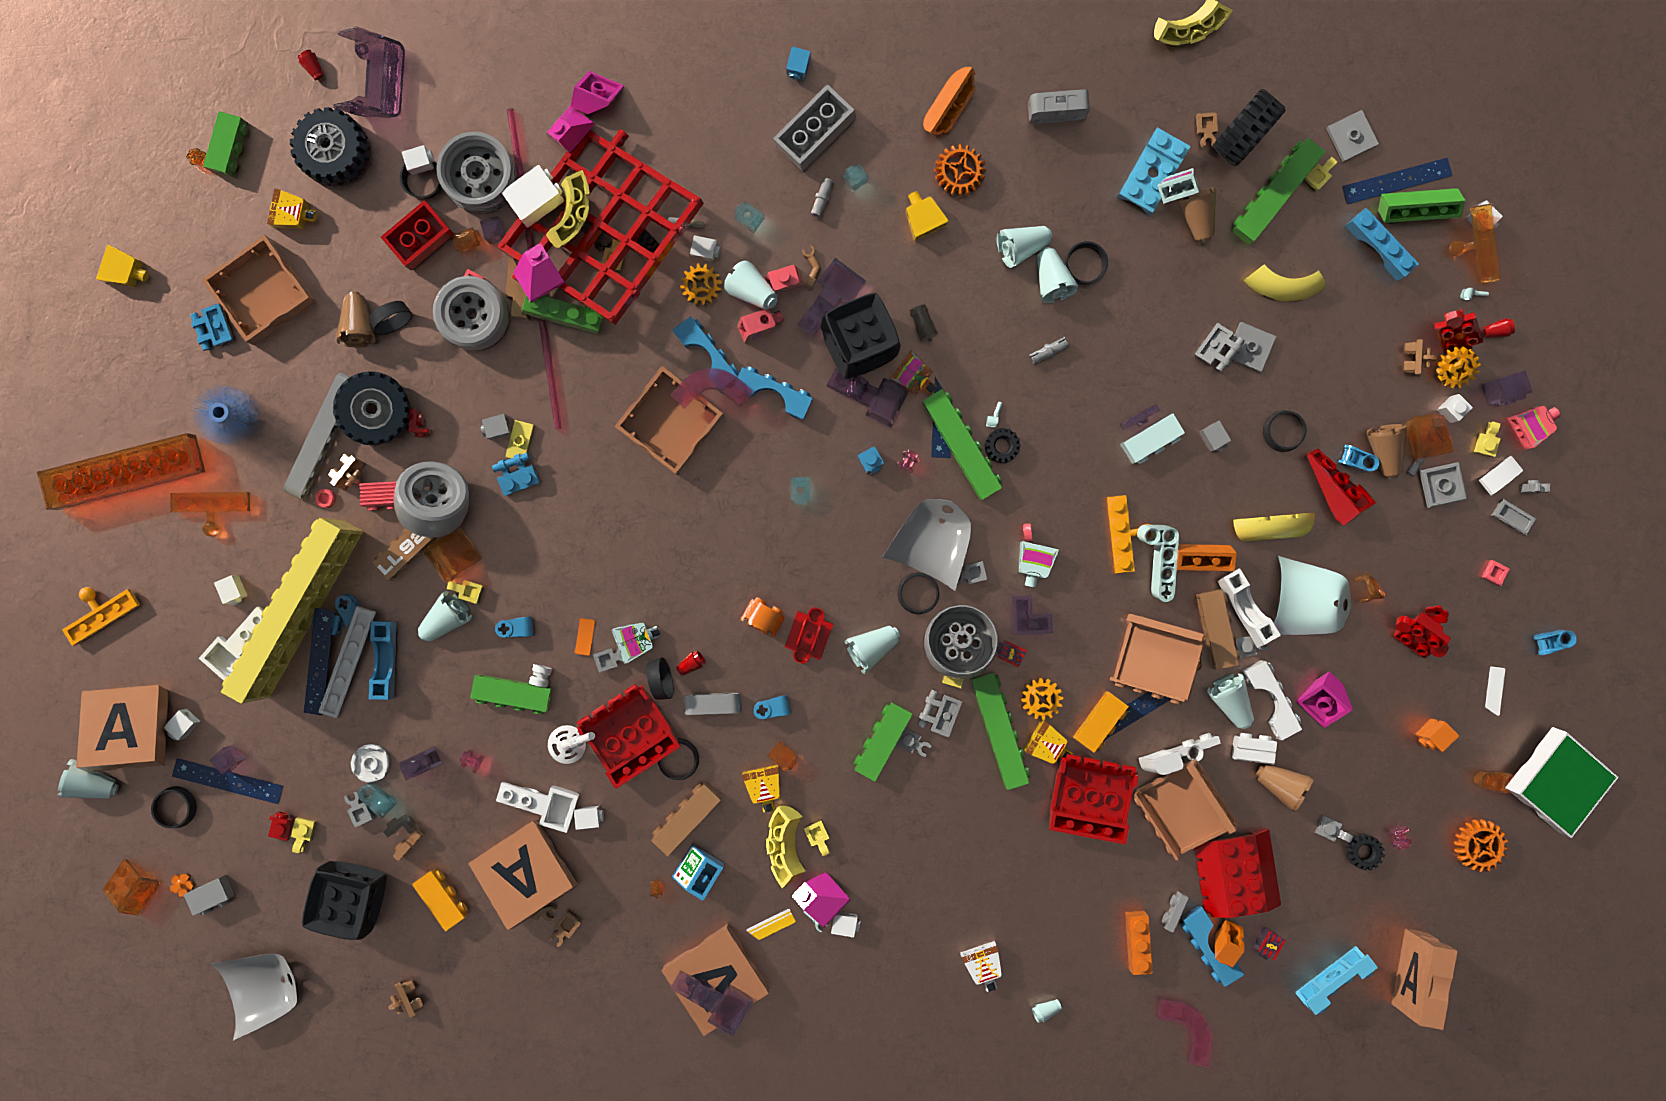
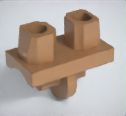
M1417 339V342L1405 343V355H1416V361H1404L1405 373L1421 377L1422 361H1425L1424 368H1431V361L1437 360V356L1431 355V348H1426L1425 355H1422L1423 339Z
M344 454L340 459L344 466L340 470L334 468L328 474L332 480L330 483L343 491L347 487H351L353 483L359 485L362 482L358 476L362 473L361 469L365 465L363 461Z
M412 980L402 984L400 982L395 984L401 999L398 1000L396 994L390 996L393 1003L388 1006L389 1010L395 1008L397 1013L400 1014L403 1012L401 1005L404 1004L409 1017L415 1016V1012L424 1006L420 997L409 1001L406 996L416 991Z

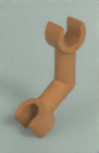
M810 245L812 253L806 254L802 249V255L809 260L813 267L805 283V287L812 290L821 271V266L814 255V247Z

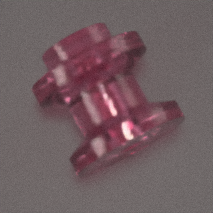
M909 449L907 452H902L904 458L902 461H897L896 465L909 473H913L912 465L919 463L920 460L917 458L918 454Z
M470 749L468 752L464 751L459 762L462 763L461 767L465 768L468 765L472 767V772L476 773L483 762L484 756L476 757L473 755V750Z
M1396 827L1388 831L1389 835H1393L1395 839L1392 842V847H1397L1398 850L1409 848V844L1412 841L1406 838L1405 833L1409 831L1408 827Z

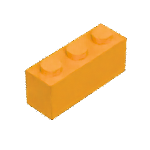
M1106 691L1073 738L1093 753L1096 750L1099 751L1105 744L1103 740L1106 736H1110L1115 731L1117 721L1119 719L1122 720L1128 713L1126 709L1129 706Z
M436 867L412 884L445 932L468 915L466 905L458 900L455 889L452 886H448L442 871L437 870Z

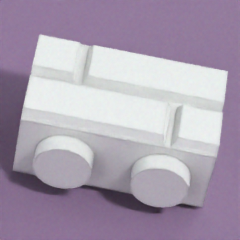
M1240 733V736L1234 735L1231 757L1235 760L1274 765L1277 742L1271 740V736L1260 735L1259 738H1252V734Z

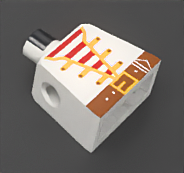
M995 941L961 952L962 960L975 984L984 983L987 992L997 989L995 979L1001 977L1002 973Z

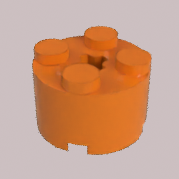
M758 597L755 600L751 599L740 620L742 622L745 619L748 620L747 625L765 635L770 632L772 633L770 637L774 638L785 619L782 616L783 611L774 606L772 609L767 607V602Z

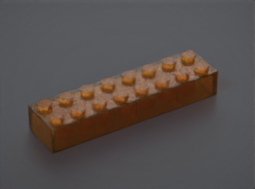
M185 433L38 471L37 475L46 509L61 510L203 473L205 468L196 435Z

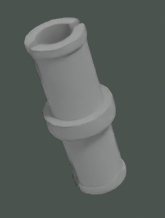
M823 178L819 193L815 195L816 201L810 213L812 216L822 218L825 206L830 201L829 196L835 183L833 180Z
M1062 337L1051 344H1045L1044 348L1029 355L1033 364L1036 365L1049 357L1053 358L1055 354L1069 348L1065 337Z

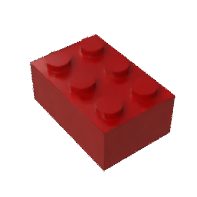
M424 200L385 232L381 239L406 268L413 270L450 239L454 232L432 206Z

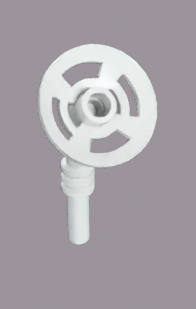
M564 725L558 727L549 737V753L560 763H574L583 756L586 750V742L593 740L595 734L590 732L581 736L578 733V729L574 726ZM568 731V733L562 734L558 738L556 737L559 732ZM562 737H567L563 741L560 740ZM553 743L557 744V749L560 752L558 756L553 750ZM570 749L573 750V751L570 752V753H566V751H568V750H570ZM575 752L578 753L575 757L571 759H565V757L571 756Z

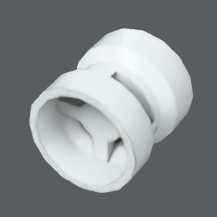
M534 664L532 668L533 676L530 677L529 683L547 688L549 684L547 678L551 675L552 668Z

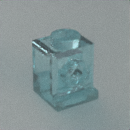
M860 164L856 167L855 165L850 166L845 170V174L841 176L851 192H854L868 182V175Z
M745 202L743 205L740 203L734 211L736 214L735 220L753 233H755L765 219L764 213L754 208L748 202ZM746 212H751V216L748 218L745 217L744 214Z
M791 477V501H795V505H806L807 501H811L810 477ZM799 487L804 488L803 494L797 493Z

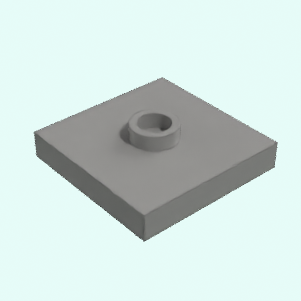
M1362 110L1326 128L1342 162L1379 144Z
M1240 322L1232 341L1235 342L1238 337H1241L1245 342L1241 346V351L1236 353L1231 361L1262 372L1276 336Z
M1459 462L1419 470L1427 508L1467 500Z

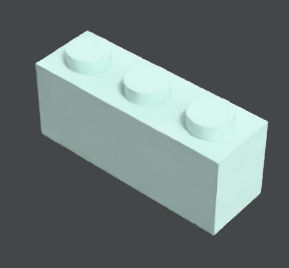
M1170 414L1120 445L1132 464L1136 462L1141 464L1149 459V454L1154 452L1156 455L1165 450L1164 445L1169 442L1173 445L1180 441V436L1185 432L1175 415Z

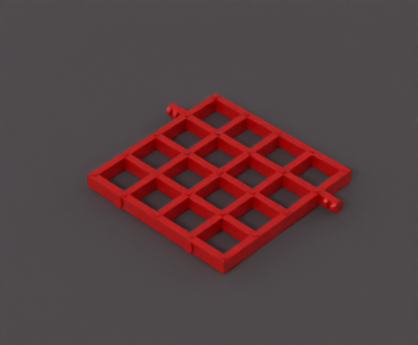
M620 129L610 143L590 130L571 153H565L550 173L553 177L550 181L553 185L555 183L558 184L569 169L575 173L583 170L589 187V195L597 186L613 196L598 218L588 213L585 221L592 226L577 247L569 242L561 246V248L571 254L558 271L564 282L567 281L581 261L597 270L598 274L583 294L566 283L558 288L616 325L634 299L639 297L640 291L679 237L684 235L687 226L704 202L697 195L620 149L629 138L625 131ZM589 141L606 150V153L592 172L575 162ZM616 158L634 168L619 189L601 179ZM644 174L662 185L647 207L629 196ZM671 192L690 202L675 224L657 214ZM565 201L560 204L564 207V210L561 212V214L550 227V229L561 222L565 212ZM623 203L641 214L626 235L608 225ZM519 217L497 245L502 252L517 262L520 261L522 255L511 247L526 228ZM650 221L669 231L654 253L636 243V240ZM535 222L530 228L544 236L539 244H542L547 253L553 245L546 236L550 229ZM602 232L620 243L604 265L586 254ZM629 250L648 260L632 283L614 272ZM513 274L511 277L518 282L515 275ZM608 279L626 289V292L611 312L593 302V299Z

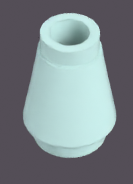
M1057 999L1037 1004L1032 1008L1033 1015L1038 1023H1045L1062 1010L1061 1004Z

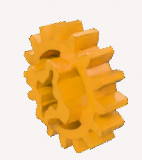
M697 264L696 269L690 266V272L684 271L686 278H681V281L685 284L681 285L680 288L686 290L683 292V296L689 295L688 302L695 300L696 306L699 302L705 306L706 301L712 304L713 297L718 299L716 292L722 291L718 287V285L722 284L721 280H717L720 277L719 273L713 274L715 269L712 267L708 270L707 264L703 268L700 267V264ZM697 273H704L703 275H700V276H696V275H695V274H697ZM711 278L714 281L713 289L709 286ZM689 281L693 284L691 292L689 291ZM696 281L700 283L704 282L706 288L699 287L698 289ZM700 294H707L705 297H699Z
M1454 347L1453 352L1448 349V355H1441L1440 357L1443 360L1436 363L1440 367L1435 369L1439 374L1437 377L1445 386L1449 385L1451 388H1454L1455 385L1462 388V383L1469 385L1468 380H1475L1474 373L1480 372L1476 367L1481 366L1477 361L1479 357L1471 349L1467 350L1465 347H1462L1461 350Z
M1039 678L1038 683L1035 680H1031L1032 686L1025 685L1028 690L1021 692L1025 695V698H1021V701L1026 703L1022 707L1023 709H1029L1028 715L1034 713L1035 719L1040 715L1041 719L1045 720V715L1052 718V712L1059 713L1056 708L1062 707L1059 700H1062L1063 697L1058 696L1061 689H1055L1056 683L1050 685L1049 679H1046L1044 683L1043 679ZM1039 686H1045V687H1047V688H1045L1044 690H1041V691H1038L1037 689H1035V688H1037V687H1039ZM1036 693L1041 696L1046 695L1044 699L1046 700L1048 705L1046 703L1039 702V698L1036 695ZM1030 694L1033 695V702L1031 703V705L1029 701ZM1052 694H1054V703H1051ZM1042 707H1046L1048 709L1047 711L1043 712L1037 711Z

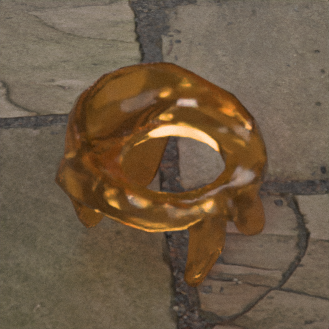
M1366 572L1363 576L1353 580L1356 582L1365 579L1370 594L1369 597L1361 599L1359 603L1385 597L1382 588L1369 573Z

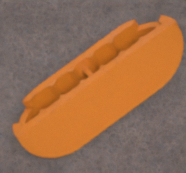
M972 67L961 68L949 78L924 118L923 126L927 132L933 135H940L951 130L975 92L974 75L976 73Z

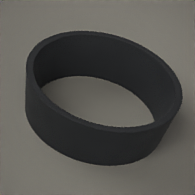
M432 162L433 166L437 169V163ZM403 165L400 172V183L404 191L410 196L419 199H430L440 192L442 186L439 182L437 188L429 195L416 196L413 194L407 184L409 172L406 165Z
M1084 241L1074 245L1066 258V267L1069 271V258L1074 251L1080 248L1093 249L1102 260V270L1097 278L1092 281H1082L1073 276L1075 281L1088 284L1101 279L1108 268V257L1105 250L1099 244L1091 241Z
M392 301L374 310L369 317V321L375 334L385 335L404 327L412 319L413 314L403 301ZM393 314H396V315H394L393 317H391V318H389V319H387V320H384L385 318H387V317H389V316H391V315H393Z
M1286 410L1271 414L1263 426V436L1266 443L1272 449L1279 452H1289L1296 449L1304 441L1307 433L1304 419L1299 414ZM1280 414H1293L1302 424V438L1293 447H1282L1271 436L1270 427L1272 421Z
M920 572L912 573L901 581L898 587V600L906 611L913 614H924L936 606L939 600V587L931 576ZM916 576L928 578L936 588L935 602L931 607L923 611L909 608L902 598L903 586L909 579Z
M661 657L647 664V680L652 696L656 700L671 699L673 697V680L667 661Z
M677 738L679 744L687 746L694 755V766L691 772L682 778H673L662 770L660 761H658V766L666 777L673 780H684L692 776L697 770L699 753L690 741Z
M180 786L164 789L154 798L151 805L153 819L164 828H181L186 826L193 820L197 810L193 794ZM165 792L178 793L187 803V815L176 826L164 823L157 813L158 799Z

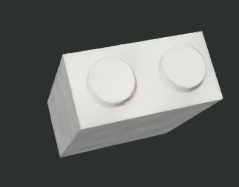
M539 165L501 192L527 228L565 201L561 196L564 193L557 183L553 185L550 181L553 177L547 169L543 171Z

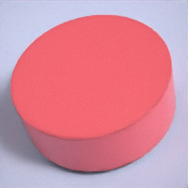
M320 489L315 495V501L318 506L329 508L334 505L336 495L330 489Z
M1031 523L1024 524L1025 542L1032 543Z

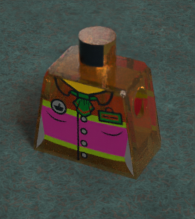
M912 350L889 379L890 383L914 395H917L921 389L931 395L937 385L929 380L933 371Z

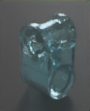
M367 783L358 791L359 799L380 818H384L396 805V801L375 783ZM371 789V795L367 796V790Z

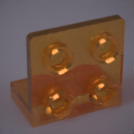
M461 528L432 543L424 552L446 584L452 581L458 573L482 558Z
M123 859L102 890L119 913L138 916L160 883L156 879L141 877L127 859Z

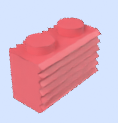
M396 482L359 484L361 507H367V511L379 510L380 506H386V510L394 509L393 496Z

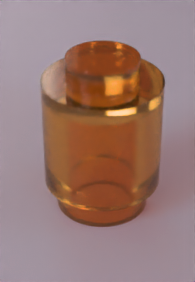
M473 227L457 232L451 237L456 251H465L480 245L479 241H482L479 231L474 230Z

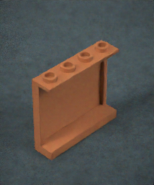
M1129 613L1127 621H1129L1128 629L1114 677H1110V680L1115 681V686L1125 689L1127 685L1132 686L1135 692L1142 694L1145 691L1152 692L1151 696L1163 700L1165 696L1171 698L1170 702L1179 705H1182V702L1188 703L1207 635Z
M1196 758L1184 764L1181 770L1163 775L1138 788L1134 794L1138 807H1142L1147 821L1153 824L1158 838L1164 841L1167 852L1171 856L1173 855L1176 861L1179 860L1181 854L1227 831L1229 834L1235 832L1239 824Z

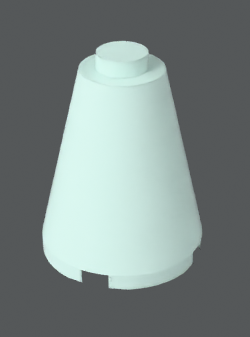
M1046 226L1001 230L1000 233H997L996 241L999 253L1003 252L1004 254L1003 262L1009 268L1017 266L1049 245L1052 239V232Z
M1050 247L1041 249L1037 255L1042 302L1054 303L1056 298H1060L1062 301L1074 295L1078 291V284L1056 250Z
M741 261L733 267L735 271L732 275L728 274L724 284V288L729 295L765 310L776 305L777 294L752 263Z
M444 591L418 627L419 637L424 641L431 642L468 623L472 619V615L469 616L467 613L469 610L467 604L462 599H459L455 593L450 595L448 594L450 591Z
M886 626L845 640V644L849 643L850 647L847 648L850 657L857 667L862 666L863 670L861 672L865 674L899 643L900 634L895 627Z
M1230 674L1216 680L1213 683L1214 687L1212 689L1209 687L1207 690L1210 698L1237 728H1249L1254 721V716L1243 675L1238 674L1239 677H1235L1234 674Z
M70 759L67 765L71 766L69 770L63 771L58 786L60 793L57 794L58 797L110 799L111 796L116 795L119 785L116 784L115 779L99 771L86 772L76 768L77 760Z

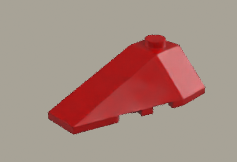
M1316 449L1307 455L1331 512L1334 514L1335 519L1343 526L1376 504L1375 500L1360 484L1356 486L1349 480L1350 475L1346 472L1338 471L1336 463L1321 450Z

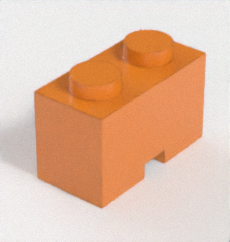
M1432 718L1415 734L1419 738V744L1425 749L1430 748L1432 751L1437 750L1440 752L1446 750L1459 737L1446 722Z
M1226 919L1215 934V959L1220 963L1233 968L1245 952L1244 941H1242L1244 938L1243 927Z

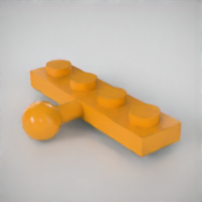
M1126 495L1107 497L1115 573L1134 572L1131 537H1137L1138 529H1130ZM1151 531L1147 533V539L1150 538Z
M90 587L82 588L79 592V598L83 602H87L92 611L62 629L70 644L76 646L139 607L140 603L132 590L127 589L99 606L95 600L96 593L94 589Z

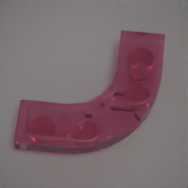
M708 368L689 375L672 392L670 397L686 409L701 392L715 389L725 393L740 406L749 397L752 390L730 372Z
M1159 998L1156 1017L1161 1020L1183 1024L1191 1034L1188 1062L1194 1065L1209 1067L1212 1033L1205 1018L1197 1009L1189 1004Z

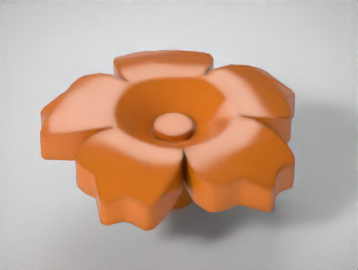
M185 873L180 876L175 874L171 877L173 885L169 887L170 892L178 893L179 897H184V894L188 893V890H192L194 886L192 880H189L190 876Z

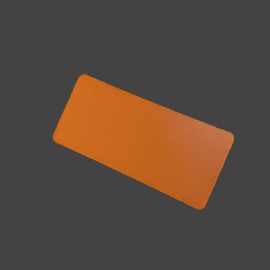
M580 618L575 654L590 655L595 620Z

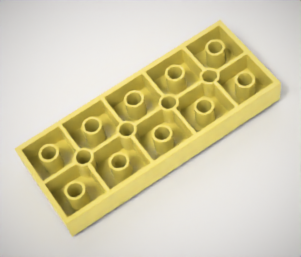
M319 517L318 520L316 519L313 522L309 537L303 540L300 553L296 554L292 559V567L289 572L287 571L281 579L283 583L273 593L270 606H267L262 612L261 616L263 618L261 622L253 628V636L250 641L244 644L242 648L243 653L240 659L238 658L234 662L231 675L227 676L223 681L221 693L241 704L270 698L311 626L315 608H321L364 531L344 520Z

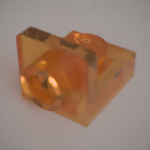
M781 741L767 755L784 772L787 769L791 770L798 762L795 760L797 754Z

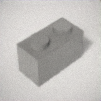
M226 875L184 894L193 916L198 913L203 916L213 911L211 907L218 905L220 908L230 903L229 899L235 896Z

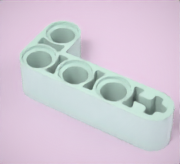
M1142 525L1138 529L1137 537L1142 542L1154 545L1151 593L1155 598L1163 602H1169L1175 595L1179 533L1175 528L1167 525ZM1151 531V536L1147 539L1146 535ZM1169 531V537L1165 539V534ZM1168 550V555L1164 558L1163 554ZM1167 569L1166 575L1162 577V572Z

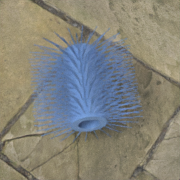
M219 384L218 394H215L217 393L215 388V397L204 402L207 404L205 406L209 408H205L207 410L195 408L201 410L199 411L201 414L195 415L206 417L199 422H202L201 424L204 427L211 429L207 435L214 432L218 437L217 440L220 441L219 436H222L224 441H226V435L228 446L229 441L230 445L233 442L234 446L235 437L238 434L244 435L248 431L254 433V431L248 428L251 426L245 423L251 424L246 421L255 422L253 420L257 419L252 415L256 414V412L247 410L250 409L247 406V402L240 398L245 392L241 393L243 391L228 386L225 388V385L223 390V385L220 388Z

